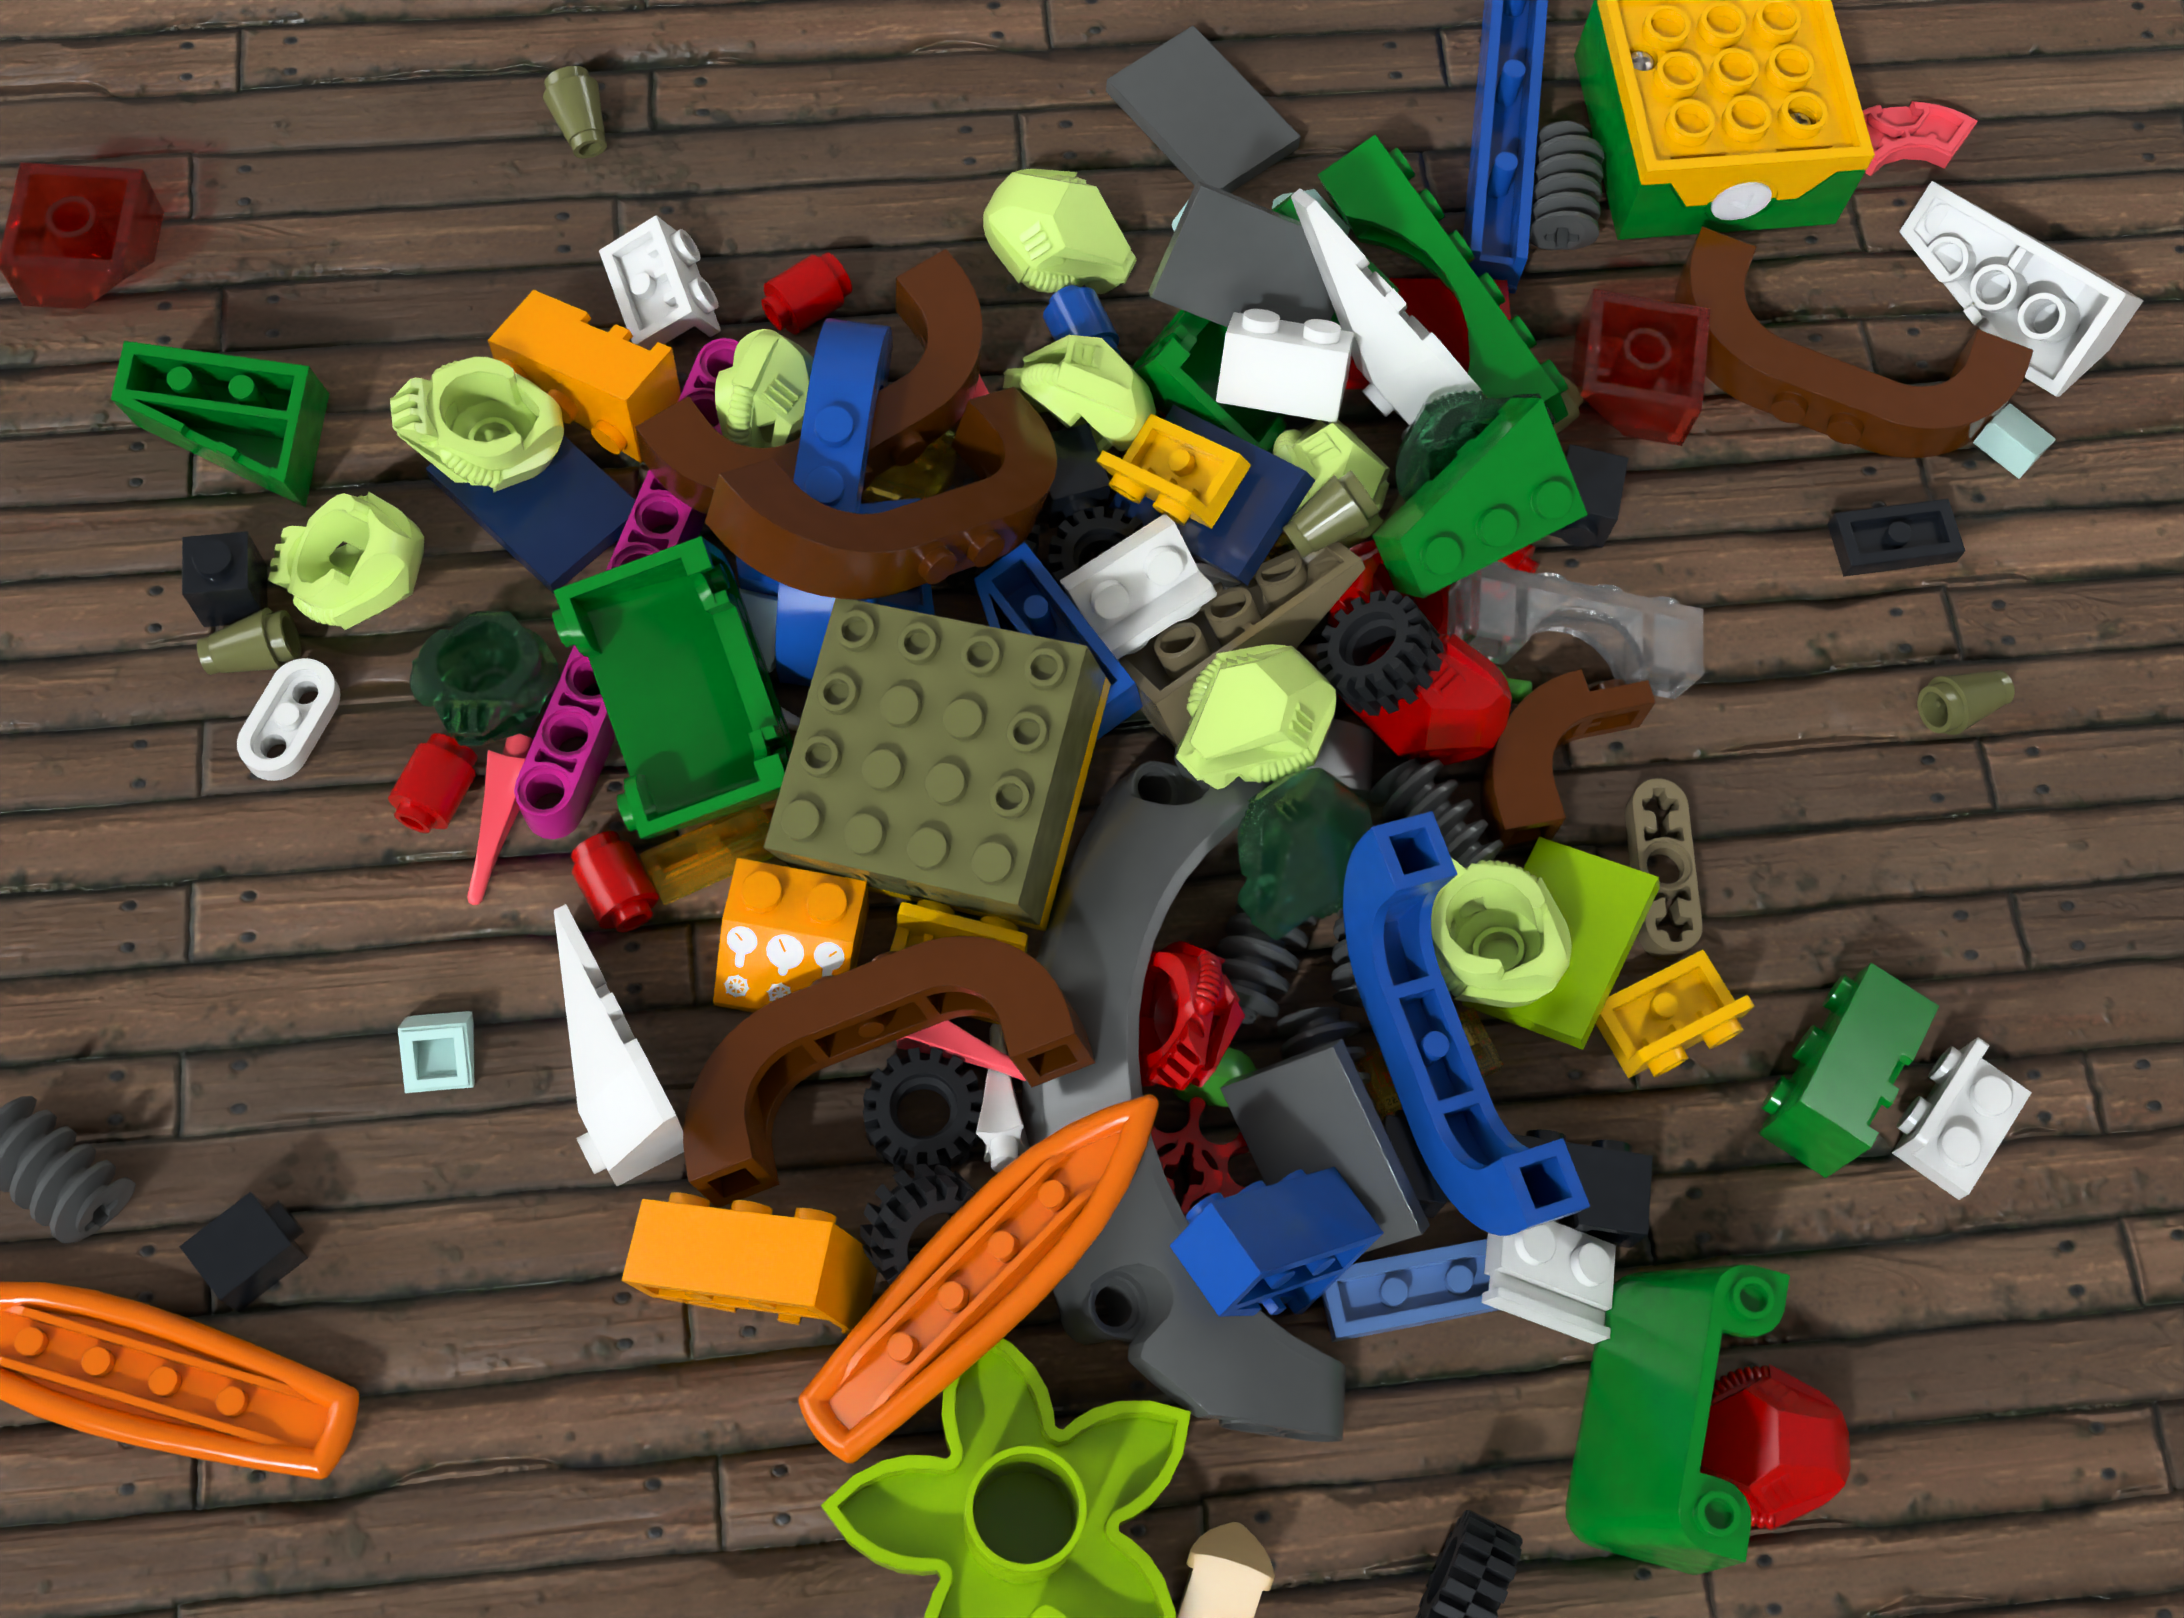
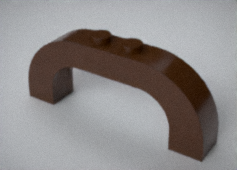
M1705 227L1701 228L1686 258L1676 286L1674 311L1680 338L1696 366L1717 387L1735 399L1770 413L1783 422L1796 423L1826 434L1838 443L1852 444L1868 451L1892 457L1926 458L1938 456L1959 449L1975 440L1990 420L2005 407L2024 380L2034 351L1978 329L1955 360L1948 381L1933 386H1911L1787 341L1771 333L1761 325L1751 312L1746 300L1745 279L1757 247Z
M947 249L896 277V312L918 338L924 349V354L919 363L908 374L881 389L878 393L862 492L881 473L895 465L899 467L906 466L919 458L928 445L939 439L954 426L963 415L968 400L972 399L976 390L980 372L983 333L980 303L968 276ZM689 396L635 426L641 458L653 475L677 499L707 515L720 473L773 458L792 480L794 479L800 438L790 443L770 448L740 445L718 433Z
M1011 387L968 400L951 447L976 472L981 479L980 481L885 512L856 514L834 509L813 499L801 490L777 462L771 458L720 473L705 523L725 546L742 561L769 578L807 593L838 599L858 600L887 597L926 583H939L951 574L974 566L984 567L996 558L1008 554L1024 542L1034 527L1055 478L1057 469L1056 448L1052 435L1039 413L1015 387Z
M952 936L928 940L900 951L882 953L867 964L838 975L821 977L808 987L770 1002L743 1020L717 1046L701 1070L686 1108L683 1126V1148L688 1182L717 1208L728 1205L733 1200H741L780 1185L772 1147V1130L777 1112L791 1090L807 1076L818 1070L928 1027L964 1016H979L1000 1023L1009 1058L1031 1087L1095 1064L1085 1028L1048 971L1033 957L1008 943L978 936Z

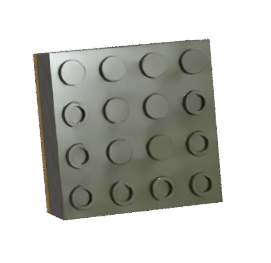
M835 598L764 848L792 868L867 881L868 891L915 902L920 900L936 901L951 907L954 911L981 917H998L1016 925L1046 931L1111 684L1086 645L854 599Z

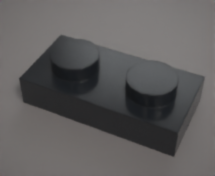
M1949 499L1838 512L1833 515L1827 524L1843 577L1957 562L1965 552Z

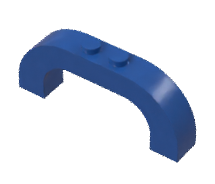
M827 318L818 338L809 380L793 481L813 499L837 510L859 514L876 401L879 391L887 387L893 351V338L890 326ZM779 582L775 640L776 670L779 683L810 687L835 598L807 593Z
M1433 811L1373 826L1355 845L1347 865L1343 890V915L1347 949L1363 1006L1414 1139L1430 1172L1451 1203L1471 1223L1490 1234L1509 1236L1576 1214L1591 1206L1564 1139L1528 1148L1517 1141L1508 1131L1492 1103L1440 971L1434 951L1431 931V915L1434 900L1438 892L1458 874Z

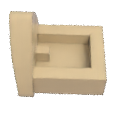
M1231 1522L1217 1526L1201 1535L1193 1544L1186 1562L1191 1570L1176 1618H1254L1262 1591L1271 1590L1275 1574L1264 1547L1244 1525L1238 1522Z

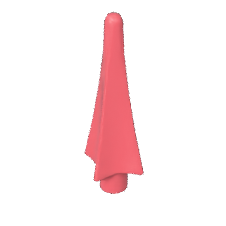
M508 733L502 754L490 750L487 751L480 833L474 870L467 895L468 902L472 905H479L482 902L498 856L520 810L516 802L514 788L533 742L532 738L522 734Z
M950 1020L896 1040L897 1048L908 1050L919 1047L920 1052L930 1054L931 1047L941 1049L945 1058L951 1059L954 1054L963 1062L1026 1081L1008 1055L976 1038Z

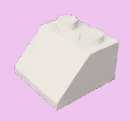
M1249 309L1244 314L1234 312L1225 335L1216 402L1337 423L1349 376L1354 332L1343 331L1337 323L1323 319L1307 320L1304 324L1280 320L1278 314L1264 309Z

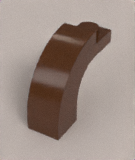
M1580 669L1549 680L1532 691L1518 704L1509 716L1505 730L1489 753L1483 770L1480 804L1482 819H1485L1489 824L1485 830L1489 843L1500 839L1504 844L1501 850L1536 844L1539 837L1548 840L1553 839L1566 819L1553 776L1554 752L1574 740L1640 727L1656 703L1648 680L1626 684L1623 679H1613L1602 682L1589 691L1583 671Z

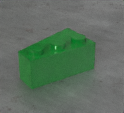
M124 341L111 400L136 426L306 508L329 399V392L310 366Z
M1510 398L1498 410L1499 415L1475 439H1469L1456 452L1458 456L1433 481L1428 480L1372 535L1395 591L1425 598L1588 515L1542 398Z
M1873 963L1867 965L1852 979L1843 974L1834 984L1822 1005L1831 1011L1820 1029L1812 1025L1804 1034L1792 1054V1057L1800 1062L1799 1066L1790 1080L1782 1076L1775 1083L1761 1106V1109L1767 1112L1769 1116L1758 1134L1824 1178L1829 1177L1872 1148L1879 1132L1869 1127L1881 1105L1888 1109L1893 1104L1900 1090L1893 1084L1904 1065L1909 1066L1913 1062L1939 1008V1005Z

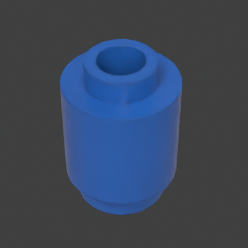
M1070 285L1058 290L1051 296L1049 304L1043 312V319L1054 341L1067 335L1098 337L1107 342L1120 355L1117 347L1119 336L1094 289Z

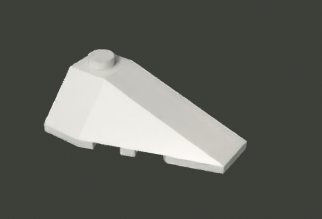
M1931 181L1899 231L1938 281L1947 287L1963 307V312L1974 326H1978L1984 332L2034 350L2025 378L2056 397H2060L2110 350L2144 301L2082 264Z
M1299 188L1291 196L1340 326L1343 331L1354 332L1352 357L1357 369L1370 383L1362 390L1365 396L1384 417H1387L1394 410L1409 425L1474 400L1483 392L1432 332L1429 333L1413 315L1409 317L1405 312L1407 303L1376 271L1371 272L1367 267L1370 262L1320 204Z
M565 904L554 909L578 1112L588 1130L587 1133L576 1139L593 1173L596 1174L607 1168L616 1186H619L683 1153V1130L637 1038L635 1039L614 994L610 993L594 956Z

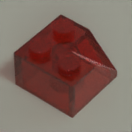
M20 163L0 251V270L23 306L85 309L124 279L155 261L164 211L143 169Z
M1593 289L1576 327L1571 377L1577 386L1580 396L1623 436L1682 446L1702 411L1710 308Z

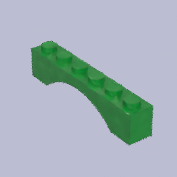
M1374 135L1317 175L1330 201L1359 242L1384 247L1413 259L1437 276L1457 298L1463 310L1468 328L1470 357L1468 375L1483 391L1472 402L1479 410L1487 426L1499 415L1498 410L1510 398H1542L1553 425L1569 415L1561 396L1562 393L1569 389L1564 378L1550 359L1540 365L1530 349L1537 345L1531 332L1518 315L1511 320L1507 319L1499 307L1506 302L1500 289L1487 272L1479 277L1469 266V263L1475 260L1471 249L1457 230H1454L1449 235L1446 234L1439 224V221L1445 218L1443 211L1427 188L1419 193L1413 188L1409 180L1415 177V173L1397 147L1388 153L1378 137Z

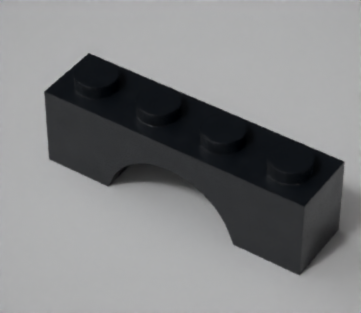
M1397 1110L1395 1116L1386 1115L1381 1123L1426 1217L1434 1218L1447 1203L1448 1197L1442 1191L1425 1163L1404 1110ZM1530 1130L1526 1132V1136L1512 1134L1517 1141L1528 1148L1564 1139L1591 1207L1558 1219L1560 1224L1625 1248H1632L1648 1235L1653 1155L1634 1153L1630 1144L1617 1140H1596L1591 1143V1146L1566 1142V1135L1552 1130Z

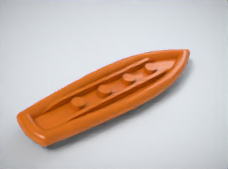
M1147 1094L1105 1107L1069 1123L1028 1148L984 1184L925 1244L877 1299L799 1395L798 1404L808 1427L815 1438L828 1451L845 1463L857 1462L1000 1342L1074 1268L1105 1228L1131 1184L1147 1147L1159 1107L1158 1099L1154 1095Z
M0 1281V1400L38 1418L90 1435L138 1447L317 1480L325 1479L331 1474L352 1439L360 1398L358 1390L353 1386L256 1344L143 1302L94 1289L48 1282Z

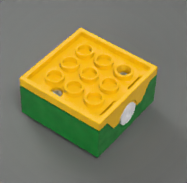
M1831 0L1593 1L1574 57L1593 139L1603 146L1605 153L1601 164L1603 181L1617 240L1699 234L1702 227L1720 233L1836 224L1875 154Z

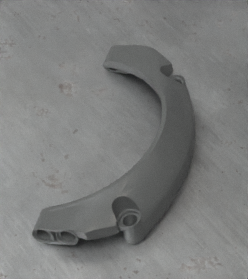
M1333 718L1315 765L1307 767L1305 771H1301L1298 775L1294 774L1292 778L1279 779L1277 782H1245L1238 776L1228 786L1217 790L1203 780L1197 781L1177 760L1175 756L1178 746H1176L1174 760L1177 766L1149 761L1137 767L1108 790L1091 819L1061 881L1037 957V962L1052 976L1081 1020L1090 1042L1095 1064L1035 1087H1031L1027 1081H1022L1023 1125L1030 1147L1069 1123L1105 1107L1143 1096L1139 1065V1014L1144 979L1155 939L1168 909L1181 887L1209 851L1233 830L1249 820L1275 809L1305 801L1334 798L1369 799L1368 794L1372 789L1374 733L1371 730ZM1138 791H1140L1147 798L1148 801L1142 800ZM1150 1134L1147 1147L1131 1184L1105 1228L1074 1268L1053 1289L1060 1313V1321L1065 1332L1074 1341L1084 1345L1098 1344L1113 1339L1131 1342L1128 1348V1361L1152 1384L1185 1410L1191 1411V1414L1196 1418L1219 1420L1220 1427L1241 1432L1312 1442L1342 1441L1346 1366L1294 1337L1261 1311L1254 1316L1219 1317L1171 1249V1243L1186 1229L1189 1223L1183 1215L1165 1177ZM1097 1295L1105 1301L1108 1307L1109 1317L1107 1324H1104L1099 1319L1095 1311Z

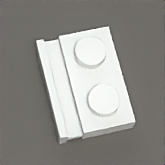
M1554 1221L1509 1236H1498L1488 1233L1484 1274L1490 1276L1489 1291L1482 1293V1303L1591 1344L1609 1339L1611 1328L1605 1326V1313L1612 1309L1616 1245Z

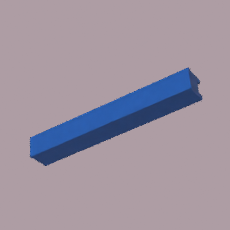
M1484 0L1463 239L1475 257V260L1470 262L1469 266L1477 277L1487 272L1493 280H1507L1508 292L1513 294L1517 290V285L1528 259L1548 0Z

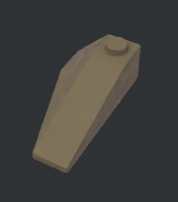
M1339 541L1317 552H1312L1305 558L1301 556L1297 549H1293L1262 563L1255 574V578H1252L1248 586L1241 583L1224 589L1221 582L1214 584L1217 596L1204 604L1195 615L1186 620L1178 621L1151 638L1141 650L1118 659L1119 663L1136 683L1143 705L1141 711L1152 726L1174 748L1178 746L1190 725L1191 715L1187 710L1190 690L1193 688V683L1196 682L1197 676L1200 675L1207 665L1211 664L1213 659L1216 658V654L1270 644L1293 646L1296 649L1365 570L1362 559Z

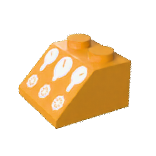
M737 858L722 917L713 997L714 1006L754 1013L774 1000L810 986L821 977L838 975L856 968L869 912L867 881Z

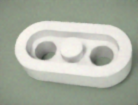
M296 659L284 664L272 677L240 730L237 739L239 756L255 776L270 781L283 780L297 773L307 761L340 703L339 685L326 665L314 659ZM310 691L318 692L313 702L308 704L299 703V699L303 694ZM279 744L286 745L282 755L276 758L267 757L268 751L273 746Z

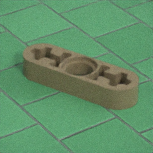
M1656 778L1647 780L1639 785L1628 800L1625 807V824L1631 868L1649 873L1647 859L1653 855L1667 856L1678 867V881L1670 884L1659 882L1660 888L1654 899L1656 901H1653L1638 933L1639 942L1649 955L1662 961H1674L1685 956L1699 941L1703 924L1688 800L1682 789L1675 783ZM1650 799L1657 800L1659 809L1669 810V813L1660 824L1661 837L1653 840L1650 839L1657 831L1656 816L1654 812L1644 810ZM1680 897L1669 907L1672 927L1683 929V932L1673 942L1670 941L1667 931L1657 930L1656 927L1666 916L1665 901Z

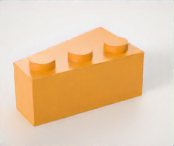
M533 290L488 339L493 359L500 360L511 366L515 373L533 382L550 395L561 407L564 423L577 422L591 431L594 439L609 452L620 454L622 451L641 463L643 460L640 455L635 426L676 404L681 395L673 349L659 342L651 350L645 349L629 342L633 337L629 329L615 324L609 332H605L587 324L591 320L588 312Z
M679 1192L670 1193L668 1202L642 1199L621 1281L650 1297L736 1313L737 1308L778 1313L777 1320L779 1322L800 1325L801 1317L828 1320L840 1327L842 1334L847 1335L870 1308L878 1270L866 1256L862 1247L864 1245L835 1224L837 1217L831 1213L811 1208H796L794 1217L772 1215L773 1209L771 1207L746 1200H733L731 1209L710 1207L711 1202L705 1198Z

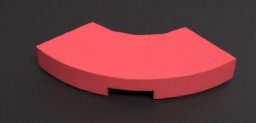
M1912 101L1909 107H1889L1883 109L1881 105H1876L1862 110L1875 154L1865 173L1872 176L1885 164L1902 159L1927 161L1945 169L1978 121L1954 109L1925 102Z

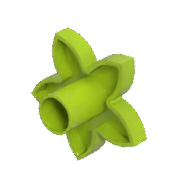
M1003 1338L943 1390L942 1426L946 1446L950 1454L949 1457L945 1459L931 1455H905L883 1460L853 1475L821 1507L848 1544L873 1563L903 1574L938 1575L940 1580L932 1593L924 1618H1176V1611L1164 1577L1151 1557L1132 1539L1121 1533L1119 1526L1130 1522L1146 1511L1170 1483L1184 1453L1191 1411L1151 1400L1116 1401L1095 1407L1074 1419L1064 1429H1060L1055 1426L1054 1410L1049 1392L1037 1369L1011 1342Z

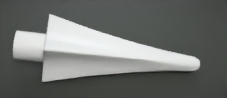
M993 1023L990 1027V1046L1008 1055L1001 1025ZM988 1069L976 1135L986 1144L984 1161L988 1162L991 1160V1168L997 1173L1015 1160L1018 1154H1022L1030 1148L1022 1122L1012 1076Z

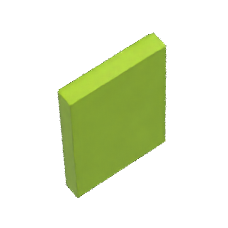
M1539 837L1523 869L1524 871H1529L1530 875L1542 878L1567 923L1572 945L1569 967L1551 992L1529 1005L1506 1008L1462 1001V1004L1583 1050L1659 891V877Z

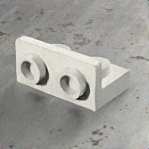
M656 215L599 250L626 328L633 335L631 338L632 343L651 350L657 342L665 344L694 326L709 337L721 331L714 310L718 308L717 298L712 288L699 273L696 262L701 259L700 253L693 239L685 230L680 229L676 231Z
M1166 514L1158 517L1060 580L1069 599L1117 660L1125 655L1141 650L1151 638L1176 622L1192 617L1204 604L1217 596L1213 584L1199 571L1175 522Z
M1979 1037L1960 1050L1950 1046L1940 1056L1928 1075L1936 1084L1926 1099L1918 1096L1899 1119L1896 1128L1904 1134L1892 1151V1154L1958 1200L1970 1194L2032 1093L1982 1059L1990 1045Z

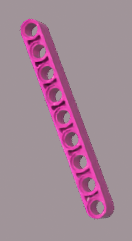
M728 338L712 340L703 346L698 353L678 400L679 402L689 396L710 424L716 425L713 428L721 435L722 431L715 404L716 379L719 371L733 366L735 349L739 343L734 339ZM649 469L606 571L697 538L707 515L677 499L658 481ZM667 524L675 526L672 530L666 533L659 534L651 532L654 528L660 525ZM575 645L572 648L519 772L514 788L516 802L526 824L534 834L545 839L566 837L577 828L616 737L602 695L588 696L582 694L585 688L597 683L589 658L583 656ZM581 737L587 740L576 751L563 752L558 750L561 744L570 738ZM560 793L564 795L560 803L553 808L537 809L534 807L538 799L545 794Z

